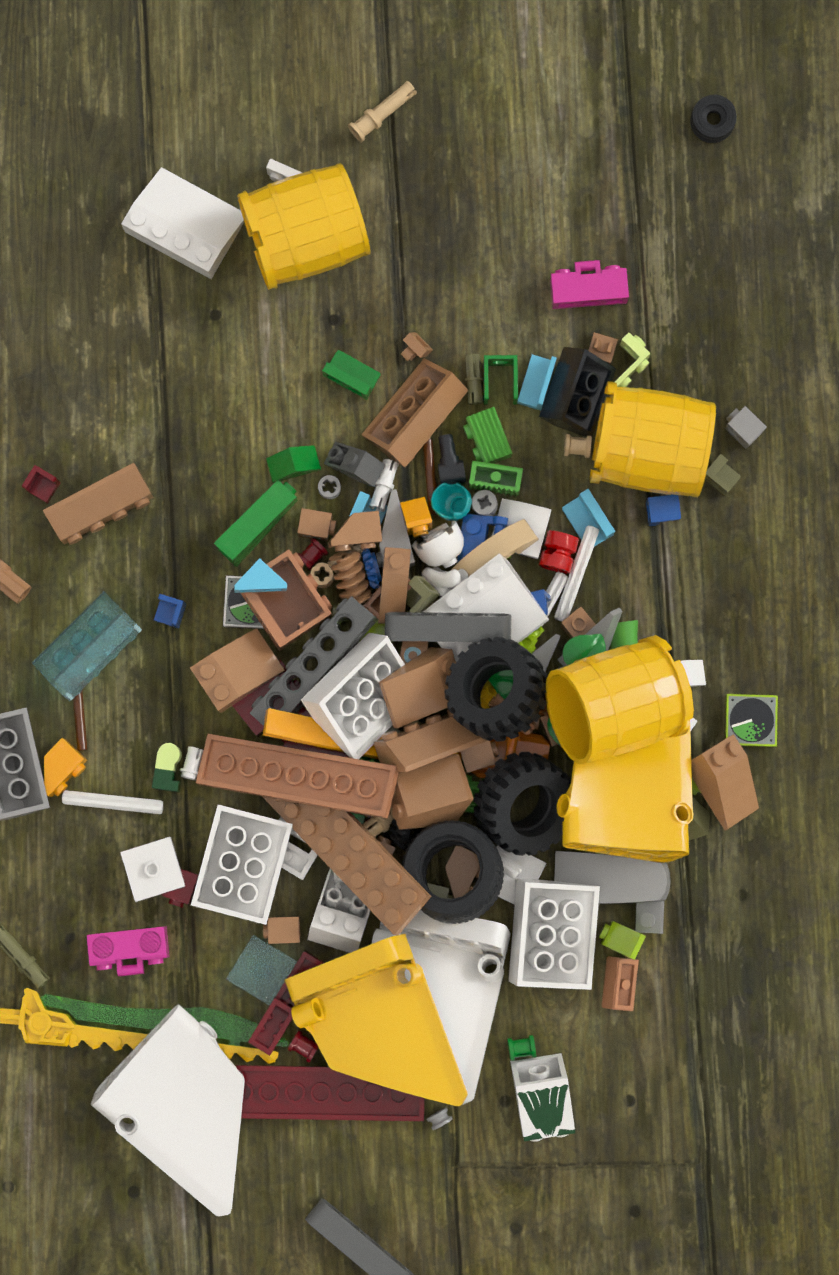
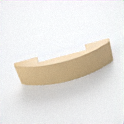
M525 519L520 520L481 543L451 570L456 569L458 571L464 569L469 577L499 553L507 559L515 552L518 554L522 553L539 539Z

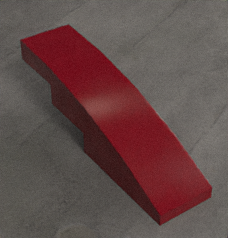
M304 951L287 978L325 962ZM285 982L248 1043L269 1056L293 1020L291 1010L295 1005L291 1000Z

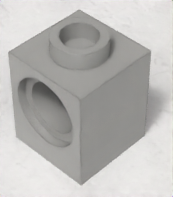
M746 406L741 411L736 408L726 418L729 423L725 429L745 449L767 428Z

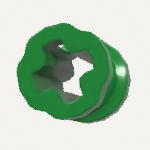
M533 1035L516 1040L507 1038L510 1061L527 1056L536 1058Z

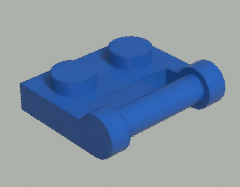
M467 514L463 517L461 532L464 537V546L458 555L457 563L487 540L489 525L495 526V535L505 529L508 525V518Z

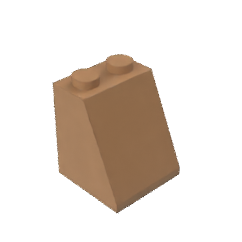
M459 754L444 757L408 772L398 773L391 806L392 816L396 820L399 830L430 827L434 823L437 824V822L459 820L474 800Z

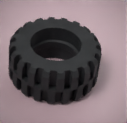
M489 637L480 640V644L474 642L469 645L468 651H462L457 656L459 659L456 664L452 663L449 669L452 672L450 676H446L445 684L448 686V689L444 691L445 699L449 701L447 702L449 712L453 714V718L476 736H480L488 741L494 739L497 742L505 741L506 736L514 739L519 736L518 732H527L531 728L530 724L533 721L537 722L541 717L539 712L541 709L544 710L547 701L544 700L547 673L543 670L541 662L516 641L506 640L504 637H495L494 640ZM512 670L513 686L507 698L495 707L482 709L480 696L487 680L500 671Z
M520 752L518 756L516 753L507 755L506 760L499 759L494 763L496 766L493 769L489 768L484 773L486 775L484 780L479 781L477 786L479 792L475 793L473 801L477 804L473 809L474 816L478 818L477 824L484 831V834L503 850L519 856H523L525 853L531 856L538 854V850L544 852L550 849L549 845L552 843L557 844L561 840L560 836L563 834L562 822L564 818L558 816L557 802L562 794L567 793L571 779L561 768L539 754ZM539 785V800L532 813L520 821L511 822L510 811L516 797L526 788Z

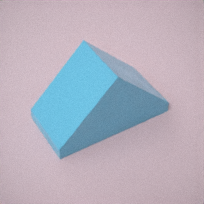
M260 558L234 585L235 593L287 590V583Z

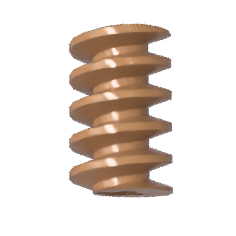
M349 550L334 554L328 560L337 562L331 566V570H339L333 577L334 580H342V582L336 585L337 589H345V591L339 594L340 598L349 599L352 596L360 604L366 602L372 593L368 588V580L365 579L366 573L362 570L363 563L359 560L361 557L360 553L355 550Z

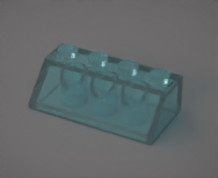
M103 592L32 664L68 701H71L82 692L83 688L93 678L100 674L101 670L111 660L118 656L119 652L129 642L136 638L142 629Z

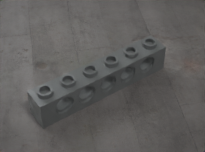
M352 596L349 599L345 598L336 608L338 612L332 619L328 618L322 623L319 628L321 632L315 638L311 637L302 647L304 651L298 658H292L285 667L287 671L281 678L277 676L268 687L270 690L264 697H258L251 706L253 710L250 714L263 726L266 710L268 708L274 709L273 701L277 697L284 699V705L279 709L280 711L297 714L304 705L301 699L357 645L377 622L378 619ZM346 619H350L352 621L351 629L347 632H342L340 629L341 623ZM328 639H334L335 647L331 651H325L323 648L324 642ZM312 658H317V668L313 671H308L307 662ZM297 677L300 678L301 686L297 690L292 691L290 689L291 680Z

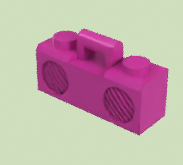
M600 260L574 262L575 272H570L569 269H560L551 274L552 309L626 304L628 302L627 269L620 268L619 265H610L605 267V270H601ZM582 271H595L593 274H581Z
M167 926L87 935L90 966L96 965L97 970L112 969V964L116 963L118 977L144 974L143 960H148V965L164 963L163 958L170 957ZM137 958V964L123 966L122 959Z

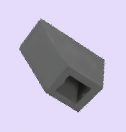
M338 442L334 443L324 462L328 467L372 487L375 486L385 467L384 463L368 452Z

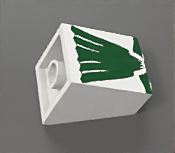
M562 1054L511 1061L524 1141H540L543 1138L565 1137L568 1134L575 1133L569 1084Z

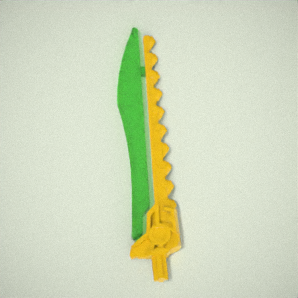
M26 988L24 989L25 995L22 998L21 1010L0 1008V1024L19 1025L18 1028L22 1032L25 1043L66 1047L69 1045L72 1048L78 1046L81 1040H84L92 1049L99 1048L103 1042H106L114 1051L123 1049L122 1047L125 1044H128L134 1050L148 1034L77 1025L67 1013L48 1010L46 1006L68 1010L76 1020L151 1030L172 1009L126 1008L60 997L48 993L40 997L37 991ZM205 1007L183 1008L199 1023L204 1021L209 1024L217 1033V1038L230 1040L229 1044L218 1043L220 1049L229 1059L232 1058L234 1053H237L246 1062L254 1060L253 1058L256 1055H259L268 1064L276 1062L275 1060L279 1055L277 1051L273 1050L269 1056L258 1048L240 1046V1041H249L258 1026L257 1023L220 1010ZM281 1037L276 1046L287 1047L289 1041Z

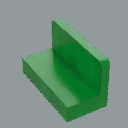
M337 350L331 362H327L322 370L324 377L365 400L368 399L381 376L380 372L340 350Z

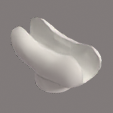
M426 567L422 571V577L440 593L439 596H444L468 578V573L464 569L458 571L453 569L447 572L438 567Z

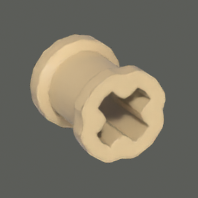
M566 434L564 456L576 454L589 458L592 437H571L570 434Z
M318 563L311 569L310 574L317 582L318 588L331 586L334 581V573L328 564ZM321 570H325L326 574L329 575V577L324 578V581H320L319 577L316 576V574L321 573Z

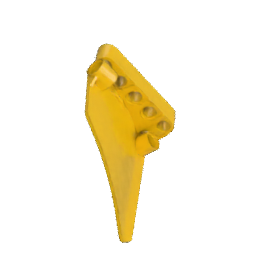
M687 720L686 727L689 726L690 728V720ZM690 729L687 734L672 738L666 737L655 744H650L614 757L598 759L585 764H578L574 761L570 787L566 794H562L557 802L558 816L564 818L562 822L563 847L660 863L671 862L689 855L688 824L692 821L694 815L692 806Z
M406 934L383 939L285 979L291 1000L295 1005L291 1010L294 1023L299 1028L305 1027L312 1034L328 1066L332 1070L387 1088L453 1106H461L468 1095L423 969L415 962ZM406 969L411 973L410 981L405 977Z

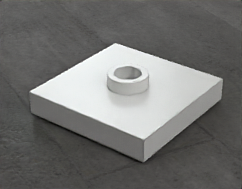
M171 837L120 852L135 902L186 886Z

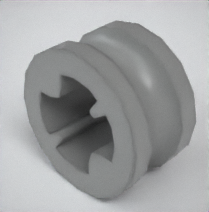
M327 475L320 479L318 490L323 498L334 499L340 494L341 485L336 477ZM324 483H335L337 487H334L335 492H324L322 489L325 488Z
M447 1107L427 1118V1121L433 1124L432 1130L440 1128L453 1119L452 1116L447 1115Z

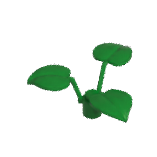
M592 634L571 638L563 649L564 662L569 665L576 660L605 652L606 645L601 634ZM512 670L500 671L488 679L497 694L499 693L504 700L509 695L513 686ZM548 717L547 728L549 734L560 745Z

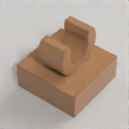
M416 332L409 333L403 339L408 347L401 355L407 361H412L417 355L420 358L427 357L433 351Z
M594 332L588 351L611 364L618 339Z

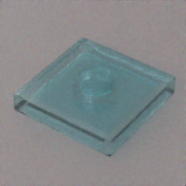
M253 935L226 979L270 1006L297 961Z

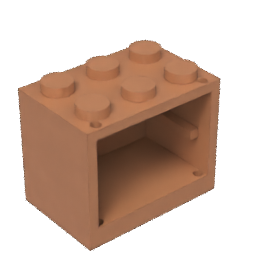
M290 550L267 563L287 583L286 591L241 593L278 651H281L330 618L332 614L330 611L333 608L325 595L321 597L317 592L318 584L311 574L306 575L303 571L304 563L296 552L292 554Z

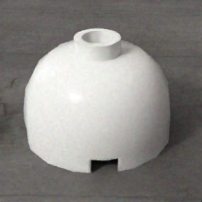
M452 521V526L449 527L447 523H444L430 530L428 535L422 536L424 541L420 544L417 541L412 544L415 553L421 561L429 566L437 567L443 565L444 568H447L458 561L456 557L463 549L464 537L456 521Z

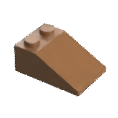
M257 628L211 653L190 667L220 713L285 671Z
M430 647L379 682L394 728H400L447 708V702L449 701L445 699L444 693L445 689H448V686L445 684L446 676H450L452 672L449 670L452 663L456 664L452 649Z
M734 734L691 760L692 779L725 831L759 809L748 757Z

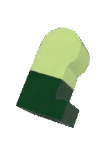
M165 743L157 752L152 783L153 789L180 792L181 782L174 781L176 766L181 760L182 752L175 744Z

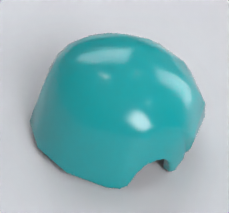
M459 483L440 484L433 491L430 500L431 507L437 515L448 521H457L465 517L469 513L472 504L470 492Z

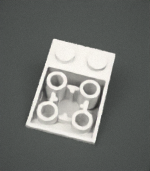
M331 868L329 869L310 926L308 940L351 953L359 949L370 910Z

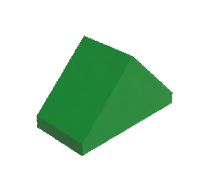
M315 445L289 447L266 458L273 483L277 480L283 481L321 470Z

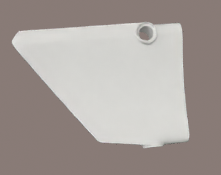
M420 910L399 935L406 934L415 962L423 969L468 1093L466 1100L462 1104L464 1105L475 1097L504 975L503 965L511 933L506 925L498 922L475 918L466 923H445L430 918ZM381 922L380 928L374 932L372 944L396 935H393ZM488 965H497V968L493 973H485V969ZM406 969L405 977L410 981L411 973Z
M178 1004L100 1084L94 1093L91 1106L115 1125L119 1135L124 1137L213 1214L224 1216L230 1214L232 1209L245 1079L220 1049L216 1041L217 1033L204 1021L200 1023L196 1021L192 1015ZM130 1118L134 1123L127 1124L122 1119Z

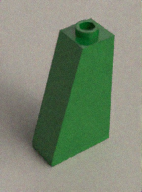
M277 480L215 541L214 545L217 550L237 567L298 501L294 495L297 491L289 483L285 482L282 484Z

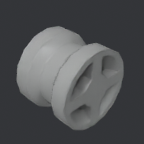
M481 490L475 493L472 498L474 512L477 515L493 516L498 509L496 496L489 490Z

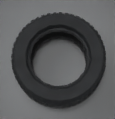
M454 820L437 822V824L434 823L432 826H428L425 830L420 831L421 833H418L408 845V849L405 851L406 854L403 856L402 866L432 896L421 908V911L434 920L452 924L466 923L469 920L472 921L475 918H479L481 914H485L498 899L497 897L500 895L504 881L503 861L490 838L477 827L466 822ZM451 846L466 847L475 852L478 856L480 872L479 878L472 890L464 896L454 899L439 898L430 891L426 874L428 864L435 854L443 848Z

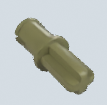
M469 354L466 356L467 378L464 379L468 389L467 402L469 405L483 404L482 382L484 377L481 374V358L479 354Z

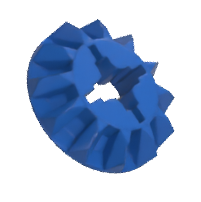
M365 549L362 551V559L370 586L376 589L380 587L379 582H382L375 553H371L370 549Z

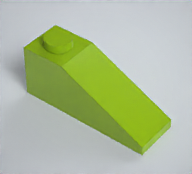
M611 921L610 925L605 923L599 935V938L602 939L601 945L635 960L646 937L614 921Z

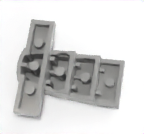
M556 851L554 881L600 886L599 904L637 903L635 931L639 933L663 934L664 901L667 899L671 884L670 872L666 862L660 863L604 854Z

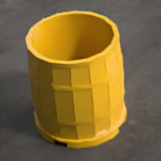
M341 163L290 176L274 183H269L253 192L247 193L245 190L237 195L248 236L253 238L257 249L254 251L268 290L272 288L277 289V284L302 280L303 278L324 273L340 266L342 267L351 261L370 255L369 239L360 207L348 174Z
M608 381L604 394H608L610 397H606L605 403L601 405L592 455L594 468H597V470L591 469L590 483L599 484L600 481L619 485L620 487L646 492L698 498L704 484L711 452L716 417L715 403L664 391L617 387V383Z
M657 635L640 639L637 644L624 645L597 653L550 671L546 679L545 697L547 710L557 739L570 759L578 764H585L594 760L634 751L647 745L655 744L666 737L672 738L687 734L690 729L689 726L686 727L687 720L693 719L694 712L692 691L681 661H673L668 652L672 650V647L666 640Z

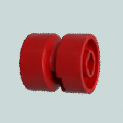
M547 531L544 542L547 550L542 551L539 566L550 571L570 574L574 561L571 554L576 553L579 538L563 532Z

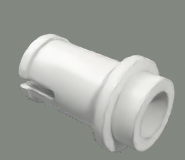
M188 747L184 767L180 768L182 772L181 777L196 780L204 750Z

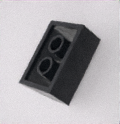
M564 347L539 417L556 427L584 437H592L599 419L601 405L607 397V394H604L608 381L612 382L616 368L586 349Z

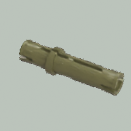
M0 922V947L19 967L18 971L21 974L24 973L36 988L40 989L50 980V977L36 963L37 959L34 956H30Z

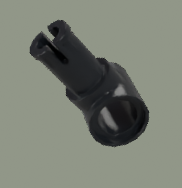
M453 435L439 436L441 459L439 460L440 464H438L440 483L456 484L466 482L463 460L456 456Z

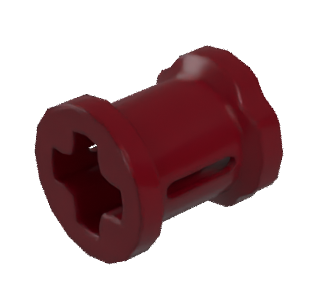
M314 538L310 540L311 543L301 553H297L304 566L310 571L323 555L327 556L329 554Z
M298 1030L287 1050L297 1052L310 1063L318 1049V1045L302 1035V1031Z

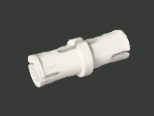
M390 459L383 460L385 467L374 486V494L369 504L371 509L376 507L375 511L379 512L385 511L389 493L394 488L392 483L399 466L395 461L391 464L393 460Z

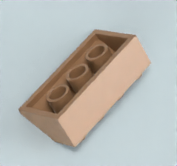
M424 358L361 435L391 460L406 467L440 424L445 421L454 407L462 400L468 389L452 372Z
M132 463L44 509L43 512L63 544L69 543V545H72L82 540L83 534L89 531L95 533L105 527L104 523L112 519L114 521L123 519L128 515L127 511L135 507L137 510L144 508L150 504L149 500L154 497L135 463Z
M448 709L447 715L441 717L440 714L427 717L425 718L426 723L421 725L416 722L404 726V731L402 732L391 731L382 734V739L374 742L380 763L397 766V772H408L488 740L476 736L458 723Z

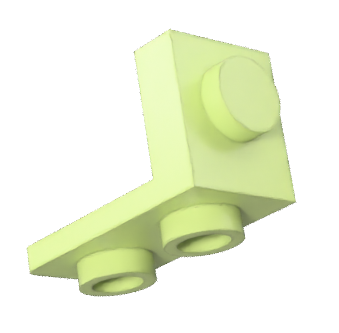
M630 333L621 340L620 346L636 361L615 381L617 387H627L632 381L629 377L635 371L641 373L649 364L647 359L650 356V352L645 348L644 341L637 335L632 336Z

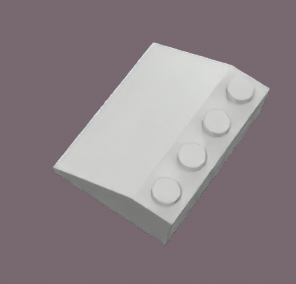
M161 167L135 200L121 225L129 235L212 279L244 224L241 210Z
M500 553L423 611L511 614V640L517 643L521 642L549 620L510 562ZM474 642L437 643L441 648L452 649L457 662L459 659L457 656L462 651H468V646Z
M368 633L301 701L313 720L350 758L359 760L374 742L393 725L379 682L405 664L388 636Z
M218 805L191 905L266 925L293 824Z
M517 879L509 982L522 987L592 989L600 886L547 880Z

